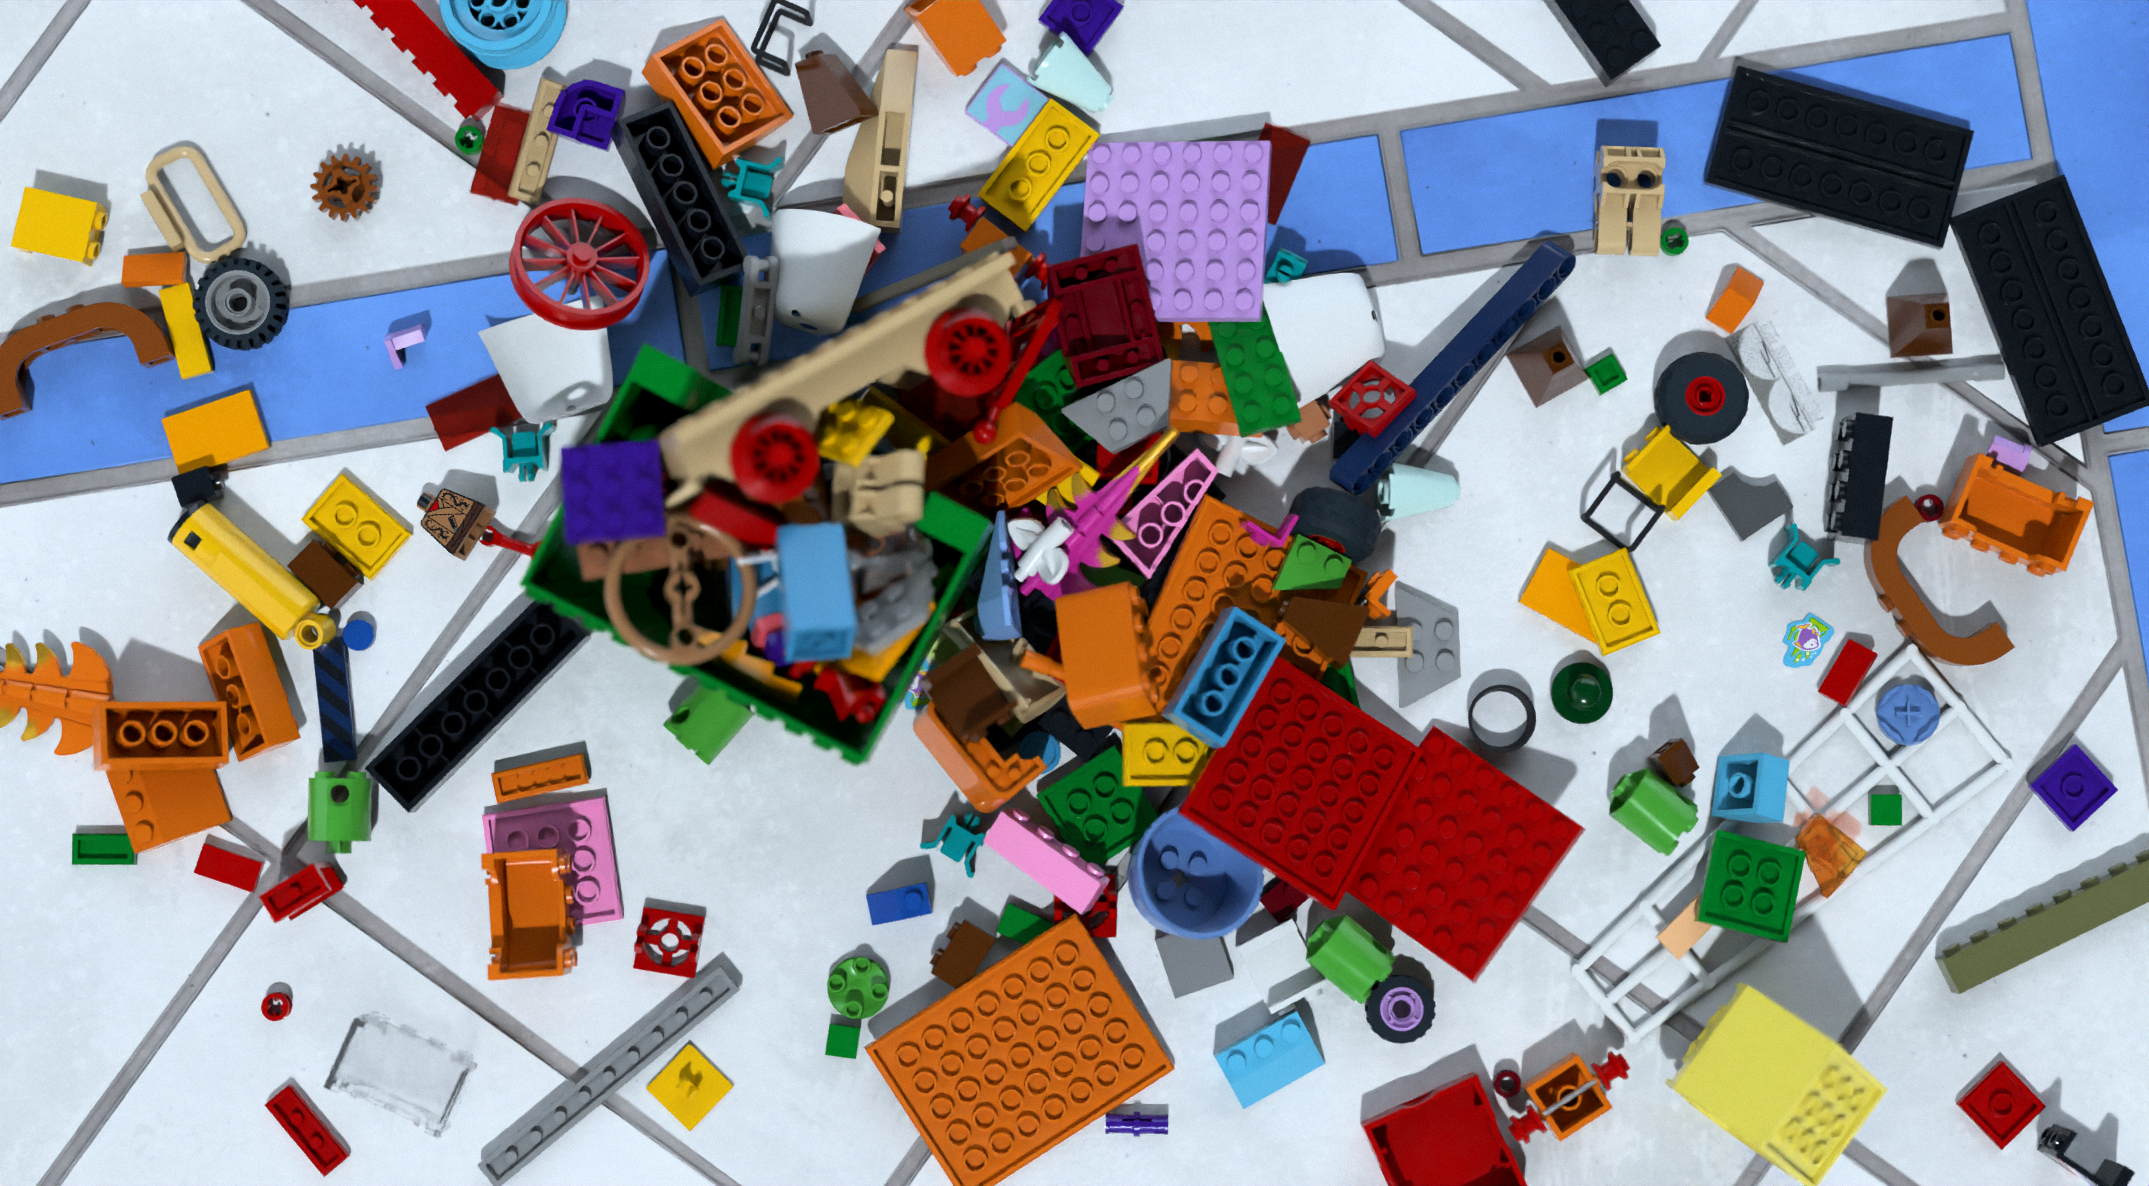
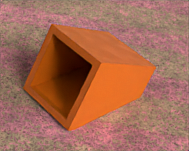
M916 0L903 9L950 73L957 77L960 75L966 76L977 68V62L985 56L986 58H991L1001 51V45L1007 41L980 0Z

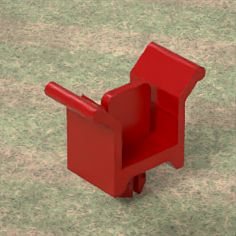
M823 667L814 684L815 688H820L829 693L840 721H844L847 714L856 712V718L861 723H864L865 720L869 722L874 718V714L878 713L886 699L879 681L855 673L840 675V673L828 667Z

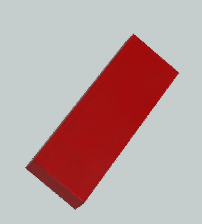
M709 487L689 508L692 518L765 552H768L775 544L777 528L785 526L784 523Z
M289 1084L265 1104L266 1108L324 1177L350 1156L292 1084Z

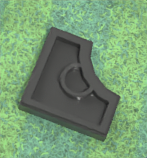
M1732 473L1707 490V493L1740 541L1745 540L1794 507L1777 481L1766 486H1753L1743 482L1735 473Z

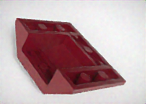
M1138 243L1047 265L1048 299L1055 297L1063 303L1058 315L1060 320L1055 330L1061 356L1076 388L1134 374L1164 361Z

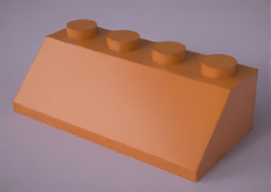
M259 622L228 629L198 646L216 700L227 701L228 734L238 762L286 746L301 738L298 731V723L293 717L288 704L287 693L283 689L277 673V665L270 654L267 637L262 631Z

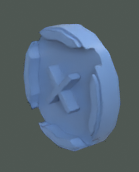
M1901 684L1885 692L1879 701L1876 717L1879 728L1886 738L1896 744L1912 746L1923 743L1933 735L1939 725L1940 712L1938 701L1930 691L1920 685Z

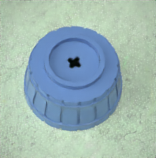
M1180 806L1171 809L1147 828L1133 849L1127 875L1131 898L1140 914L1150 924L1165 933L1198 940L1225 936L1242 926L1249 919V915L1253 914L1264 885V868L1177 814ZM1178 871H1182L1183 877L1187 878V884H1182L1181 888H1177L1176 882L1171 881L1172 875H1177Z

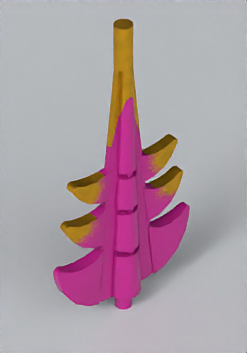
M1171 426L1149 450L1097 493L1088 486L1081 473H1074L1072 495L1078 506L1077 510L1070 509L1063 502L1058 489L1050 490L1046 502V515L1049 525L1058 517H1061L1074 528V533L1058 547L1069 557V566L1063 578L1055 585L1044 582L1039 572L1034 577L1028 576L1019 586L1022 594L1028 596L1036 588L1041 590L1049 599L1055 601L1058 596L1099 588L1088 581L1083 575L1079 564L1083 562L1086 565L1101 568L1120 563V558L1112 555L1103 546L1100 535L1103 534L1113 540H1129L1136 537V533L1123 525L1116 514L1161 454L1180 435V432L1174 426ZM1023 508L1017 518H1033L1030 508ZM1011 539L1013 555L1018 563L1025 552L1020 550Z

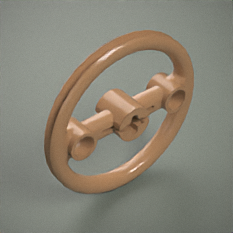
M690 514L664 515L666 536L664 537V545L669 552L670 578L665 582L663 592L666 600L672 604L674 629L670 634L671 647H660L641 636L630 624L621 605L619 586L622 568L633 549L644 539L622 540L614 551L605 577L606 606L612 623L619 634L631 647L642 655L668 664L687 665L700 663L714 658L727 650L740 638L747 628L754 613L757 600L755 569L752 563L742 565L737 563L739 558L749 556L737 538L692 518ZM692 530L702 531L724 545L737 563L742 581V600L735 620L718 639L702 647L698 645V632L693 626L692 600L696 598L699 592V584L695 576L690 573L689 547L693 539ZM679 532L685 536L686 546L684 548L678 549L672 546L670 542V535L672 533ZM679 579L682 581L683 586L689 588V591L684 593L683 599L680 597V593L673 589V587L679 584ZM679 629H686L691 633L692 642L689 646H682L677 642L676 633Z

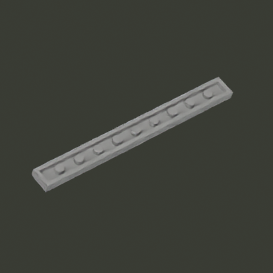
M719 966L477 1165L493 1186H502L741 989L724 968Z

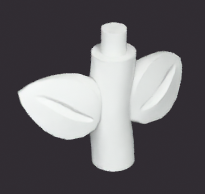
M1196 433L1200 443L1206 449L1220 451L1213 465L1219 470L1217 474L1226 478H1231L1240 459L1250 465H1259L1270 460L1279 449L1274 440L1262 433V438H1241L1240 436Z
M1029 517L1015 518L1006 522L1012 541L1020 550L1025 552L1018 561L1019 568L1014 572V577L1018 581L1023 582L1028 576L1034 577L1039 572L1041 579L1047 584L1055 585L1065 575L1069 566V557L1058 547L1074 533V528L1071 524L1061 517H1058L1046 529L1040 521Z

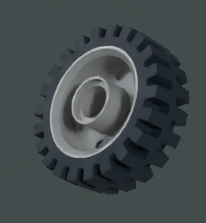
M240 257L239 259H226V262L220 261L214 264L215 267L213 269L208 268L204 272L206 276L204 278L200 277L197 282L199 287L198 290H194L193 294L195 297L193 309L196 312L194 316L200 324L201 330L214 342L233 350L250 351V349L261 348L263 344H269L273 341L272 338L280 334L281 326L286 324V313H289V306L287 305L289 297L279 277L262 263ZM241 297H246V308L243 311L237 312L235 309L236 301Z

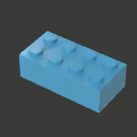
M1236 606L1224 608L1161 715L1211 748L1225 747L1286 639Z

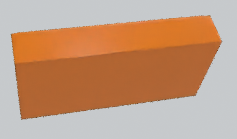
M185 252L126 255L123 258L121 283L125 288L185 284L188 257Z

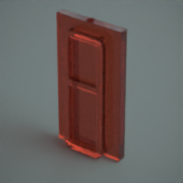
M495 105L470 193L489 198L493 201L497 200L518 206L519 200L507 195L530 114Z
M1265 123L1258 141H1270L1272 144L1267 223L1276 226L1311 141L1292 134L1290 131H1285Z
M500 374L425 406L434 425V430L437 432L445 451H449L491 432V427L498 429L523 418L511 399Z

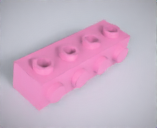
M1011 807L1001 811L982 842L1080 914L1091 910L1110 881L1104 875V870L1097 864L1087 863L1080 858V853L1074 847L1068 844L1063 845L1054 839V833L1046 827L1035 825L1029 820L1030 816L1023 810Z

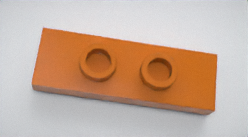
M583 753L491 773L497 804L590 783Z

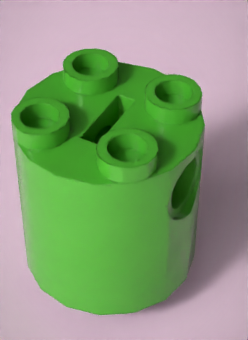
M697 685L663 723V726L675 735V738L684 747L695 751V754L709 766L752 718L754 713L748 703L746 707H741L725 699L727 693L721 689H718L717 692H712Z
M1648 767L1624 774L1611 791L1609 815L1659 854L1664 853L1666 856H1669L1679 843L1677 838L1683 831L1689 833L1698 822L1696 817L1699 811L1697 805Z
M315 772V778L308 779L307 840L326 841V853L340 854L351 853L352 841H371L372 779H366V772H347V778H334V772ZM336 785H344L349 790V798L343 803L334 801L331 796V791Z
M1346 913L1338 917L1322 920L1308 937L1306 961L1350 999L1360 1004L1364 1003L1372 993L1371 987L1375 981L1383 982L1393 970L1391 965L1396 960L1393 952Z

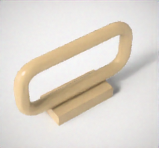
M178 146L157 156L149 163L145 178L150 190L141 194L140 197L172 252H181L186 248L194 260L204 264H212L232 255L242 247L246 240L244 224L206 160L198 150L190 146ZM181 158L191 160L234 233L231 241L210 252L200 249L158 178V173L163 167Z

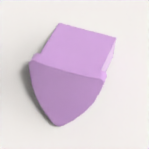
M423 324L394 332L384 337V343L395 370L404 368L400 349L426 340L427 333Z
M1995 435L1985 456L1993 459L1991 467L1997 464L2003 466L2002 470L2020 477L2027 466L2033 446L2026 443L2019 445Z

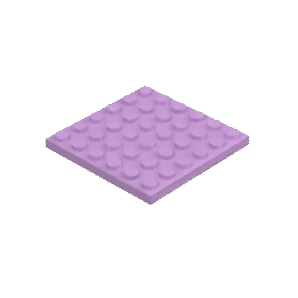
M1271 142L1094 143L1088 150L1080 257L1138 243L1156 322H1262L1272 153Z

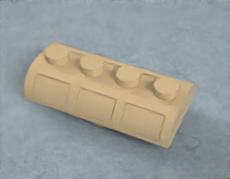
M977 606L944 624L943 631L961 651L974 642L977 643L982 651L978 660L1009 703L1015 699L1017 700L1019 705L1012 711L1022 723H1027L1046 712L1065 695L1066 687L1062 682L1051 676L1049 677L1019 666V659L1025 648L1036 652L1024 637L986 643L980 634H976L974 616H978Z

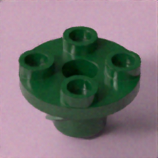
M1579 662L1570 664L1557 673L1551 685L1550 696L1554 710L1562 718L1575 724H1588L1599 720L1609 710L1613 699V688L1609 677L1601 668L1590 663Z

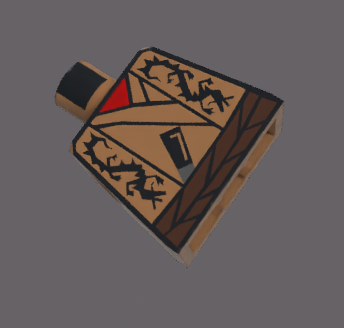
M443 488L437 497L429 492H424L417 501V507L426 513L420 525L450 554L463 561H466L496 514V511L490 507L446 488Z

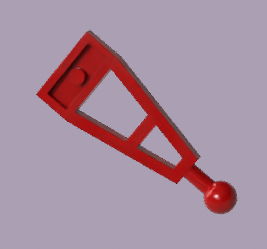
M1055 297L1037 304L1035 308L1016 317L1008 335L1011 347L1010 366L1003 380L989 391L985 404L988 411L984 420L978 421L973 427V437L979 444L988 445L996 440L998 435L996 422L1001 411L1008 408L1048 335L1060 320L1058 315L1063 303ZM1028 340L1022 353L1016 361L1021 343Z

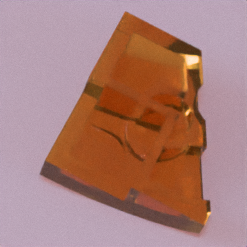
M1813 813L1795 836L1800 850L1806 852L1807 865L1818 882L1821 895L1826 899L1838 889L1868 854L1866 850L1819 813Z

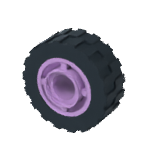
M1390 975L1383 982H1378L1371 988L1373 991L1366 999L1367 1004L1365 1005L1366 1020L1371 1025L1372 1031L1377 1033L1383 1040L1398 1044L1411 1043L1418 1038H1422L1425 1032L1433 1025L1431 1023L1435 1019L1434 1007H1436V1004L1432 999L1433 994L1422 981L1407 975ZM1398 1000H1403L1408 1007L1407 1014L1402 1018L1396 1017L1393 1013V1005Z

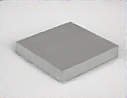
M1168 934L1155 939L1175 999L1234 979L1220 937L1198 940Z

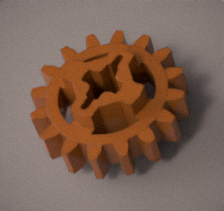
M343 154L342 161H339L335 156H331V165L328 166L322 162L320 165L324 171L322 173H313L318 179V183L310 184V188L318 191V194H315L312 199L316 203L322 202L318 209L323 213L330 210L328 217L333 220L339 214L343 222L348 221L349 215H352L355 220H360L359 212L363 211L369 214L370 210L367 205L369 203L377 204L378 202L372 197L373 193L380 192L379 187L372 185V183L378 180V176L368 174L372 167L368 163L362 165V160L357 156L352 162L347 154ZM345 169H353L361 175L350 176ZM333 175L329 185H327L329 178ZM345 182L350 185L347 187L348 193L346 194L341 192L344 189L343 183ZM364 191L362 198L358 201L361 192ZM340 200L346 208L334 206L330 201Z

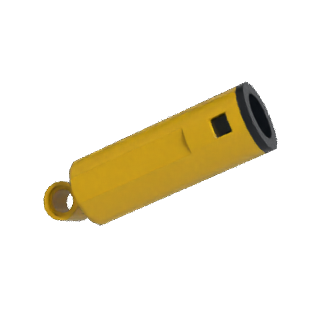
M206 499L194 504L175 523L167 537L168 542L281 640H289L295 637L299 646L312 650L328 643L334 638L336 625L333 619L323 613L316 614L321 605L320 598ZM312 626L317 629L318 637L313 633Z

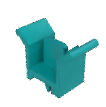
M777 157L768 166L736 158V164L740 169L739 174L726 170L723 172L725 178L721 180V185L724 187H735L734 190L728 192L729 200L761 208L766 221H771L770 210L765 202L763 203L762 200L744 195L764 200L768 199L773 179L767 175H773L784 168L782 158Z
M1281 247L1264 279V284L1288 283L1290 280L1300 279L1308 260Z
M547 422L537 433L538 442H536V434L533 431L513 433V458L511 439L496 427H491V433L502 438L503 472L511 474L519 467V481L527 482V467L528 481L532 482L536 477L533 469L534 465H537L544 471H548L546 438L556 431V426Z
M1792 523L1784 527L1787 533V542L1768 566L1770 568L1780 567L1782 569L1780 574H1777L1774 578L1776 585L1780 584L1788 574L1787 578L1779 586L1784 590L1789 588L1794 579L1795 588L1805 591L1823 565H1828L1829 567L1840 564V559L1833 558L1816 561L1810 570L1805 573L1818 558V553L1804 541L1799 542L1794 547L1799 540L1797 524ZM1792 547H1794L1790 554L1787 557H1785L1787 553L1792 549Z
M970 811L963 816L964 820L960 825L957 824L956 815L952 814L936 841L922 842L920 848H926V850L936 848L948 828H952L940 848V852L955 862H960L972 841L975 842L974 847L964 861L967 876L972 878L975 874L971 869L970 860L979 845L983 846L984 842L982 841L986 834L984 832L976 835L972 833L975 827L980 824L981 818L975 816L969 828L966 827L973 816V813Z

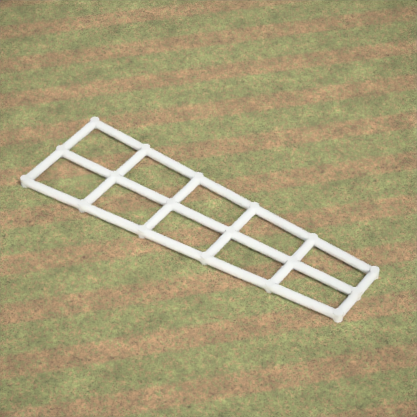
M1915 644L1906 645L1852 698L1847 708H1840L1829 721L1788 759L1790 761L1789 776L1844 723L1879 764L1874 771L1819 817L1788 781L1786 798L1809 825L1784 846L1799 850L1815 835H1818L1848 871L1847 874L1794 912L1791 929L1858 880L1863 879L1865 875L1929 828L1938 824L1940 820L2007 771L2014 768V761L2005 754L1968 710L1966 704L1958 698L1921 654ZM1911 660L1950 707L1940 714L1939 725L1929 739L1921 744L1903 745L1893 755L1888 757L1853 714ZM1958 716L1997 764L1932 810L1897 767ZM1888 775L1923 818L1858 865L1826 826ZM1725 819L1716 829L1731 832L1741 821ZM1713 832L1705 837L1684 860L1570 967L1571 974L1574 975L1629 1043H1638L1643 1037L1775 942L1759 937L1710 974L1688 950L1680 959L1699 982L1635 1029L1614 1004L1668 960L1672 954L1665 947H1662L1606 995L1586 972L1643 915L1658 933L1668 925L1653 906L1709 853Z

